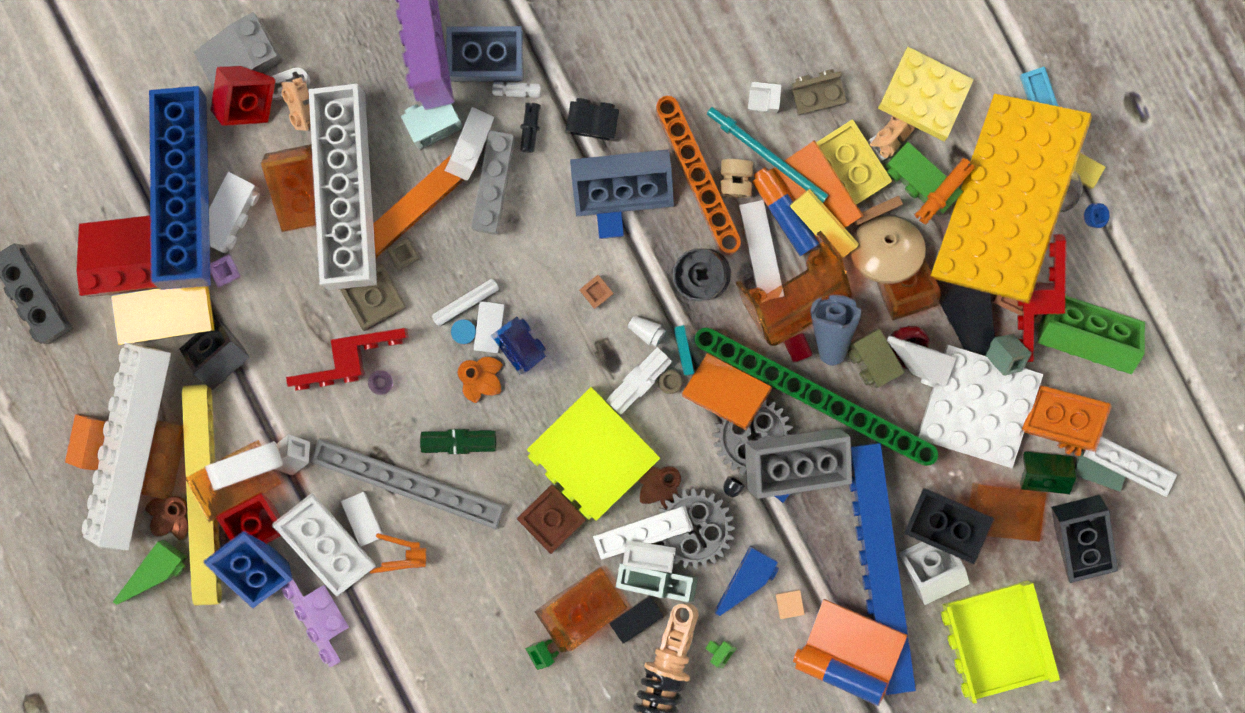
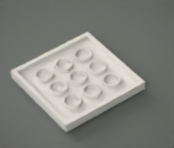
M947 344L944 353L955 357L956 360L947 385L944 386L936 383L935 387L932 388L917 437L938 446L1013 468L1024 435L1022 427L1028 414L1032 411L1043 374L1023 368L1022 372L1003 376L988 357Z

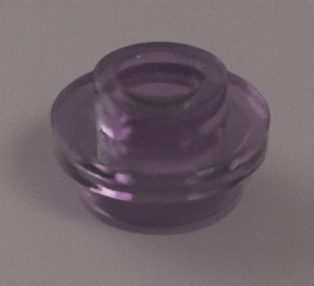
M384 370L373 372L368 379L370 390L377 395L388 393L393 386L392 376ZM379 378H383L385 380V385L383 387H379L377 385V380Z

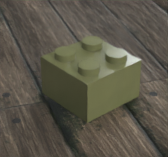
M880 329L872 330L851 342L847 355L853 364L857 363L861 369L859 375L866 386L879 388L905 373Z

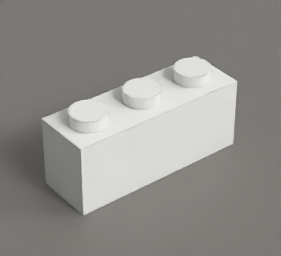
M230 172L227 173L209 208L210 246L223 253L234 247L237 241L235 235L239 227L243 228L248 220L247 212L250 206H254L260 196V193H258L259 187Z

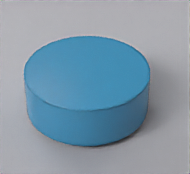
M462 319L453 324L451 336L457 343L468 344L475 338L476 328L472 322Z

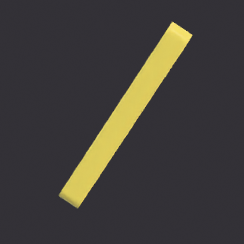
M206 384L184 385L182 388L192 601L194 606L221 604L222 600L221 579L204 564L205 559L220 549L219 523L216 515H218L217 489H213L205 466L215 463L212 390Z

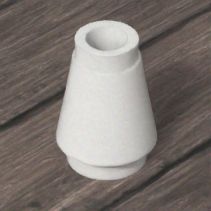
M636 315L633 316L628 325V328L649 346L657 347L666 333L661 324L637 317Z

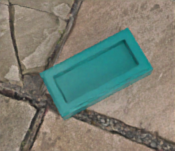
M684 325L676 326L674 332L683 375L694 374Z

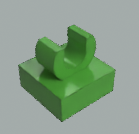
M710 640L705 649L714 655L709 662L717 668H724L737 648L729 642L723 641L719 645L717 642Z

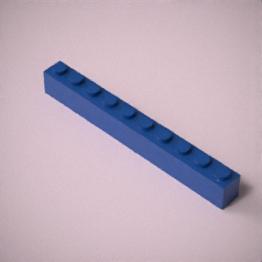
M881 443L851 446L852 484H849L850 492L854 491L855 501L852 502V511L854 516H858L859 526H855L857 541H861L862 550L859 551V560L861 566L865 565L866 575H862L864 590H868L869 600H866L868 615L872 614V620L908 635ZM908 636L885 692L886 695L916 691Z

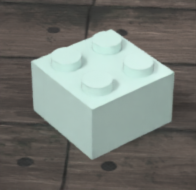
M416 104L405 110L406 114L401 116L414 144L420 150L463 128L452 104L427 110L424 109L423 105L419 107Z

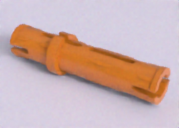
M962 158L935 192H930L927 196L928 200L914 214L916 218L921 217L919 219L920 222L927 225L935 213L946 206L947 199L970 172L975 169L973 164L968 166L969 160Z

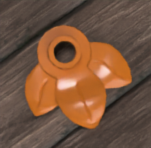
M482 357L478 361L466 360L462 362L458 367L457 374L460 381L463 382L462 392L468 400L477 403L481 394L493 396L501 393V384L495 374L502 368L503 364L492 357ZM469 368L474 369L472 377H467L466 371Z

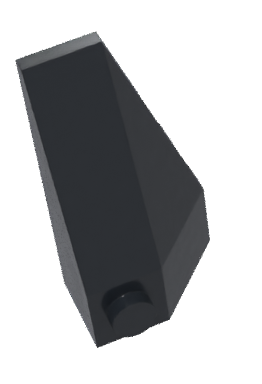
M931 277L935 298L946 314L949 324L952 325L963 349L986 356L990 344L995 338L990 293Z

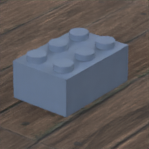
M522 26L446 27L447 61L451 82L523 81Z

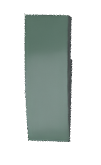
M620 563L616 588L689 603L694 601L698 577L677 572L668 573L624 566L623 563Z

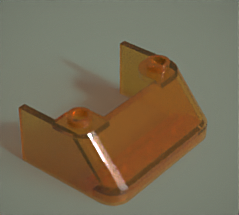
M822 231L817 233L821 248L809 254L806 261L807 270L768 294L762 288L747 290L740 280L735 282L745 308L770 346L779 345L812 325L810 310L812 303L818 298L822 297V300H827L829 295H840L848 298L852 296L843 258ZM782 290H783L784 296H783V297H779L780 294H781V292H782Z

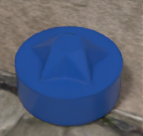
M1092 203L1087 206L1084 212V220L1089 227L1102 228L1108 223L1110 215L1106 205Z

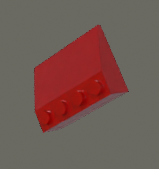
M151 215L79 224L76 268L79 296L95 297L159 289L151 282Z

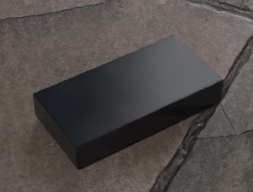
M649 595L613 619L609 624L622 644H624L664 617V615Z

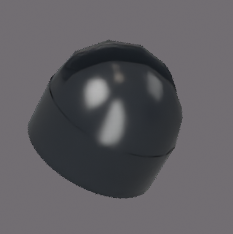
M731 476L726 478L723 485L725 494L730 497L738 496L745 487L741 481Z

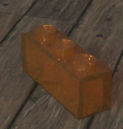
M166 420L156 421L141 495L161 499L173 496L184 443L183 424Z

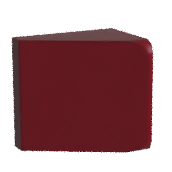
M803 333L784 341L793 362H798L813 354Z

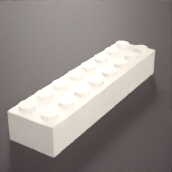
M358 84L309 89L320 285L327 290L377 285L365 92Z
M125 343L124 348L119 353V362L121 364L119 372L114 377V396L110 398L108 410L110 411L109 419L103 427L105 438L103 446H100L98 451V460H100L98 470L93 474L92 482L94 489L87 501V508L89 509L87 519L82 524L83 537L98 547L121 550L129 549L171 355L169 352Z

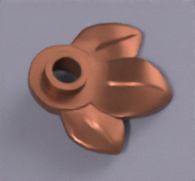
M652 466L638 480L643 484L639 495L640 503L651 504L660 501L662 506L667 509L668 506L665 500L673 502V493L678 496L677 487L681 483L680 472L672 466H666L661 469ZM667 474L673 475L671 481H665L664 477Z
M170 496L166 500L155 498L147 504L145 510L153 516L150 522V530L154 536H164L171 532L181 541L187 535V502L184 498L180 496ZM171 506H175L177 508V512H175Z

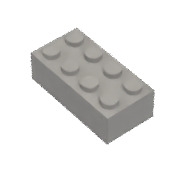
M840 428L745 442L747 489L757 499L852 484L850 436Z

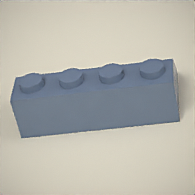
M669 149L570 159L576 216L674 207Z

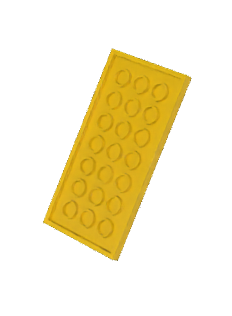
M994 93L969 166L973 164L975 169L963 181L961 187L963 192L957 198L931 273L933 279L1029 303L1092 119L1091 113Z

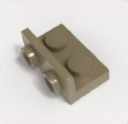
M834 69L820 72L819 77L810 79V75L795 79L796 82L792 84L791 91L798 116L846 104L841 82V71L834 73Z

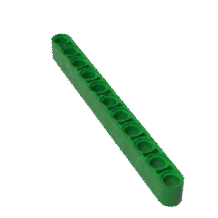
M702 328L695 334L694 343L700 350L839 423L881 443V445L918 464L930 466L937 461L938 451L932 444L710 328ZM702 332L711 334L712 343L709 346L700 344L699 335ZM727 343L731 344L734 348V354L730 358H726L721 354V347ZM747 355H752L756 360V364L752 369H747L743 365V358ZM770 366L776 368L778 372L777 378L773 381L765 377V370ZM791 378H796L799 381L800 386L796 392H790L787 388V382ZM814 389L821 393V400L816 404L809 400V394ZM835 401H839L843 405V411L839 415H834L831 411V405ZM857 413H862L865 417V422L860 427L853 423V417ZM880 424H883L887 429L886 435L882 438H878L875 434V429ZM901 436H906L909 442L908 446L901 450L897 445V441ZM924 447L930 450V457L926 461H922L919 457V453Z

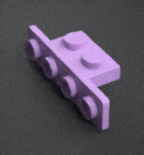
M291 580L281 588L283 595L286 599L291 600L295 607L294 613L296 617L303 621L307 628L308 638L318 646L321 660L328 664L329 667L337 665L341 661L329 640L349 628L325 585L303 597L294 580Z

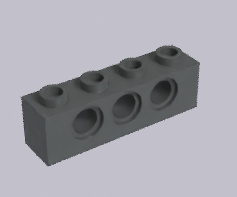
M14 243L0 251V278L5 285L3 288L4 292L11 300L15 301L18 306L16 311L23 321H27L30 326L29 333L32 338L40 344H50L73 330L72 325L24 246ZM16 268H19L21 274L19 279L15 281L13 272ZM31 289L33 291V298L28 302L25 295ZM44 310L46 319L41 323L38 319V314Z

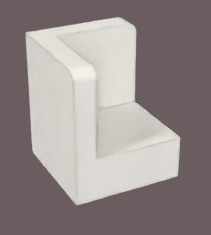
M752 82L749 91L748 110L777 113L780 104L781 85Z
M288 434L276 444L283 465L275 468V470L294 475L309 463V441Z

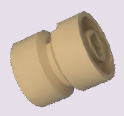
M723 159L721 161V175L724 176V179L720 181V195L732 198H750L752 183L749 181V178L753 176V162L741 159ZM733 179H740V183H733Z

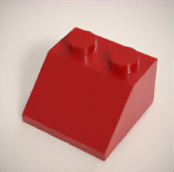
M242 66L217 67L210 111L222 126L268 123L276 79Z
M262 492L216 515L218 522L230 541L244 531L266 544L281 536L273 527V523L281 516L272 501Z

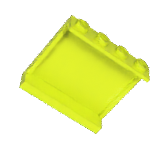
M592 387L526 449L530 453L527 457L537 467L541 464L547 470L545 473L546 477L553 484L559 482L564 488L562 493L571 502L576 500L582 506L579 509L580 512L588 520L593 517L596 521L660 459L647 443Z
M1027 580L942 604L944 611H941V618L944 626L948 625L951 634L947 636L951 650L955 649L957 659H954V665L957 673L962 674L964 683L960 684L964 698H968L973 704L977 703L976 699L1045 680H1048L1050 683L1060 680L1035 587L1032 582Z

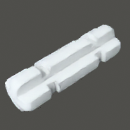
M495 81L492 85V93L494 96L506 94L509 97H526L528 95L530 98H539L541 87L539 84L532 83L530 85L514 82L504 84L503 82Z

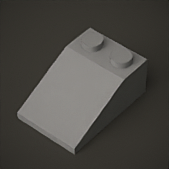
M254 12L231 23L194 51L213 89L217 67L242 66L262 73L282 62L263 23Z

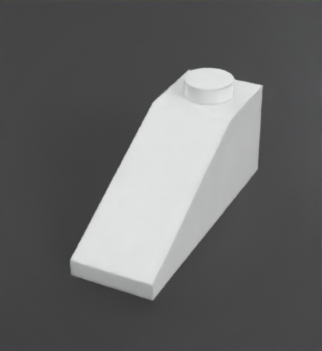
M471 107L445 171L468 181L486 141L494 119L493 116Z
M888 337L887 341L910 372L922 378L921 383L931 387H935L936 383L944 386L947 385L956 360L955 357L895 337Z

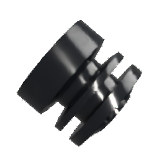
M695 248L686 251L677 259L673 267V281L676 289L682 296L693 301L711 300L719 297L727 290L731 282V268L728 260L721 253L713 249ZM708 269L707 275L709 278L701 279L702 273L700 271Z

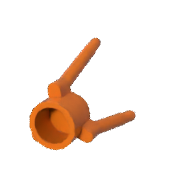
M380 533L376 534V537L379 539L410 547L411 550H406L405 560L383 562L381 564L382 567L373 568L369 571L370 574L407 568H425L426 548H420V542H409Z

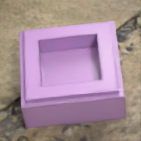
M230 254L210 263V273L217 287H221L241 277Z

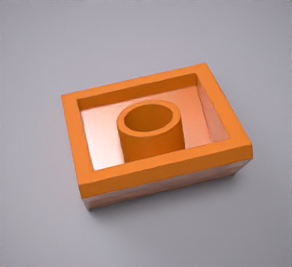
M75 414L65 463L81 469L98 470L100 461L98 460V451L100 446H103L105 438L103 427L107 420Z

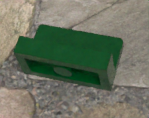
M1024 452L1023 461L1025 469L1020 480L1022 490L1060 494L1071 493L1076 480L1072 456Z

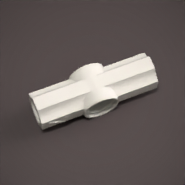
M657 347L622 380L623 383L614 390L606 402L621 415L655 383L654 380L670 366L672 361Z

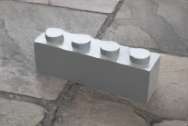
M489 130L471 226L473 231L498 235L515 144L513 134Z

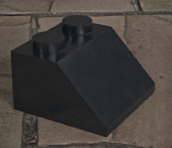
M217 316L213 318L215 331L196 333L179 348L192 373L212 390L223 383L231 373L250 358L243 345Z

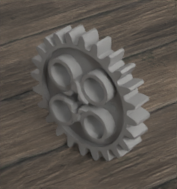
M765 400L751 422L752 430L758 433L755 440L789 436L787 431L793 428L791 425H785L789 416L781 417L780 415L784 409L780 407L774 410L776 403L771 401L766 405L767 400ZM765 414L768 418L767 425L759 428L756 420L760 415ZM719 416L723 421L722 423H714V426L720 430L719 432L712 433L714 437L719 438V441L713 445L722 448L717 452V455H726L723 463L726 465L732 462L730 469L734 471L739 466L740 474L744 475L746 472V456L739 457L738 449L745 442L752 441L747 438V436L751 435L750 427L747 430L743 429L740 433H734L732 430L733 423Z
M692 488L691 495H687L686 491L682 489V497L679 498L673 493V502L665 500L668 506L667 509L659 507V511L663 513L685 506L693 523L701 525L698 530L707 544L706 547H702L693 531L661 540L664 542L661 546L676 548L674 564L683 560L684 568L688 566L689 562H692L694 569L697 568L698 562H701L704 568H706V560L708 559L715 564L716 559L714 556L717 554L720 557H724L721 549H730L726 540L734 539L731 534H728V531L734 530L735 527L727 523L733 519V516H725L729 507H720L723 502L721 498L713 501L715 496L713 492L706 497L705 489H702L699 495L696 494L695 488ZM696 505H702L705 508V514L700 518L692 515V509ZM710 526L718 529V534L713 539H709L704 535L706 528ZM688 539H693L697 542V547L693 551H686L683 548L684 542Z

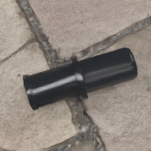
M525 103L524 121L520 125L522 129L520 150L522 152L533 153L535 151L537 131L540 130L538 126L540 104L532 103L531 106V103Z

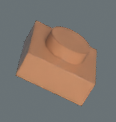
M599 275L579 289L594 309L614 294Z

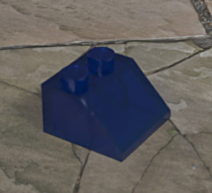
M516 316L490 336L518 374L521 375L546 357L544 353L546 348L538 338L534 340L529 333L531 328L523 318L519 320Z

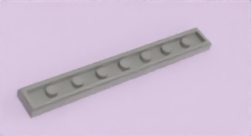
M322 439L318 440L311 459V463L493 529H497L505 508L502 504Z

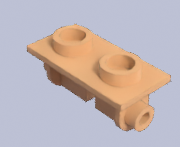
M299 77L293 79L292 82H281L283 88L282 97L288 104L291 124L295 127V130H309L308 128L311 127L309 103L303 104L304 100L309 99L306 81Z
M892 116L888 124L877 133L870 146L880 147V154L884 158L891 157L901 146L899 140L904 142L915 130V127Z

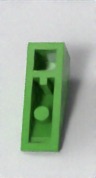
M166 540L158 541L114 599L113 603L118 605L173 576L178 577L186 567L184 561L187 559V556Z

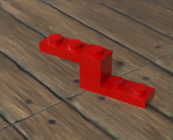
M1053 234V242H1049V258L1053 257V267H1048V280L1053 283H1035L1029 303L1017 300V305L1022 306V315H1017V329L1022 330V339L1019 340L1031 352L1027 362H1034V314H1065L1066 239L1064 234Z
M401 328L332 339L331 347L335 369L286 377L287 387L295 386V391L310 389V384L319 383L320 387L335 385L334 380L344 379V383L359 381L358 376L365 375L360 346H364V350L379 348L378 343L388 342V346L403 344V339H409L408 329Z

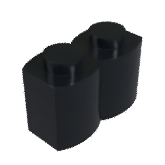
M576 98V102H570L566 133L614 141L619 109H615V105L611 103L601 102L600 106L591 105L590 100Z

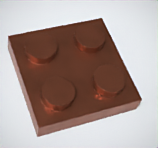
M553 484L516 518L550 554L586 521V518Z

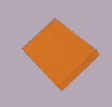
M707 353L683 390L682 397L747 430L772 388Z
M1040 385L1032 411L1025 419L1022 431L1027 434L1096 452L1112 406L1107 402Z

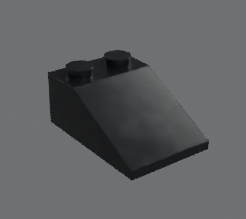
M923 488L904 534L975 565L994 518Z
M1100 495L1051 507L1054 528L1069 583L1118 571L1110 512Z

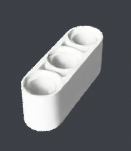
M274 441L207 465L205 468L212 487L216 490L283 465Z

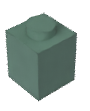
M1014 334L994 338L986 357L1005 376L1022 372L1031 352Z

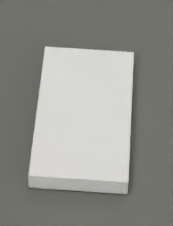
M313 493L273 523V527L336 597L376 567L373 560Z

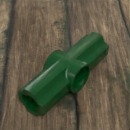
M447 429V431H421V453L447 452V454H470V452H496V430L469 431V429Z

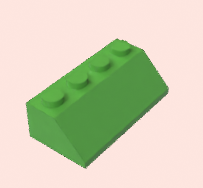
M1065 295V314H1044L1042 316L1037 343L1132 375L1145 355V322Z

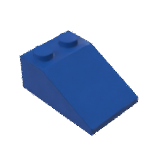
M245 531L204 560V564L252 608L293 580L289 562L273 547Z

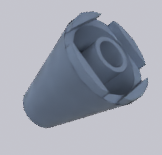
M829 295V299L822 300V297L818 298L812 303L810 315L819 356L822 362L834 366L842 363L845 359L861 318V309L857 308L856 302L853 299L845 296Z

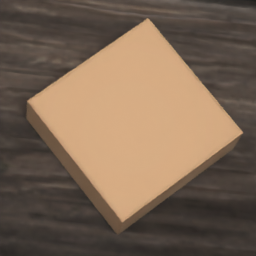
M800 590L775 594L780 619L805 615Z

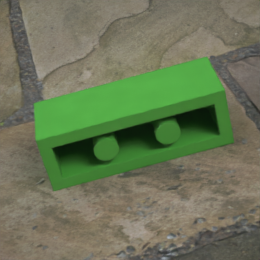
M909 142L905 143L884 166L892 180L902 182L906 186L905 191L915 199L918 197L924 203L928 200L927 196L930 192H935L947 178ZM958 187L947 199L946 206L943 209H939L936 214L938 216L942 215L963 191Z

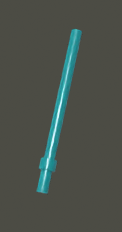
M714 107L708 110L706 115L721 125L720 128L727 134H733L806 191L810 189L822 203L825 202L829 196L742 130L737 126L735 120L729 116L725 117Z

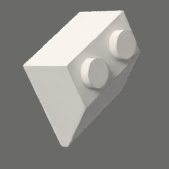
M923 542L899 552L911 582L924 605L970 584L966 569L958 557Z

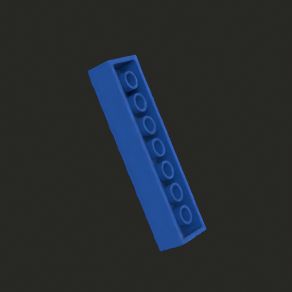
M199 86L149 90L151 282L160 290L211 286L207 97Z

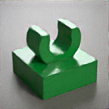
M552 639L536 642L525 648L537 670L547 668L555 663L553 658L559 655L558 651L550 653L547 649V646L553 642Z

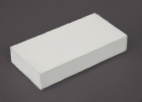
M480 301L474 342L475 351L499 353L504 304Z
M365 491L341 501L360 547L378 540L379 538L376 537V534L383 533Z
M626 540L623 565L672 573L676 548Z

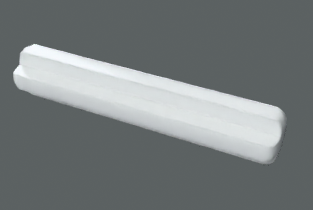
M494 279L486 281L432 315L434 322L437 326H441L497 292L499 286Z

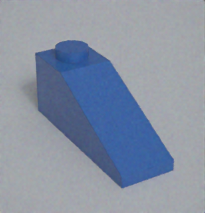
M749 546L714 610L715 614L721 616L766 585L768 580L772 581L779 570L776 567L778 562Z

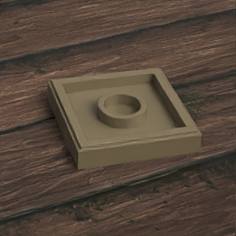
M383 264L376 267L377 285L340 289L362 331L407 307Z

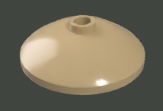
M895 216L875 217L863 223L853 235V238L859 245L850 252L852 261L857 270L872 281L883 284L905 281L915 275L924 262L926 246L923 236L912 223ZM885 240H892L893 243H886Z

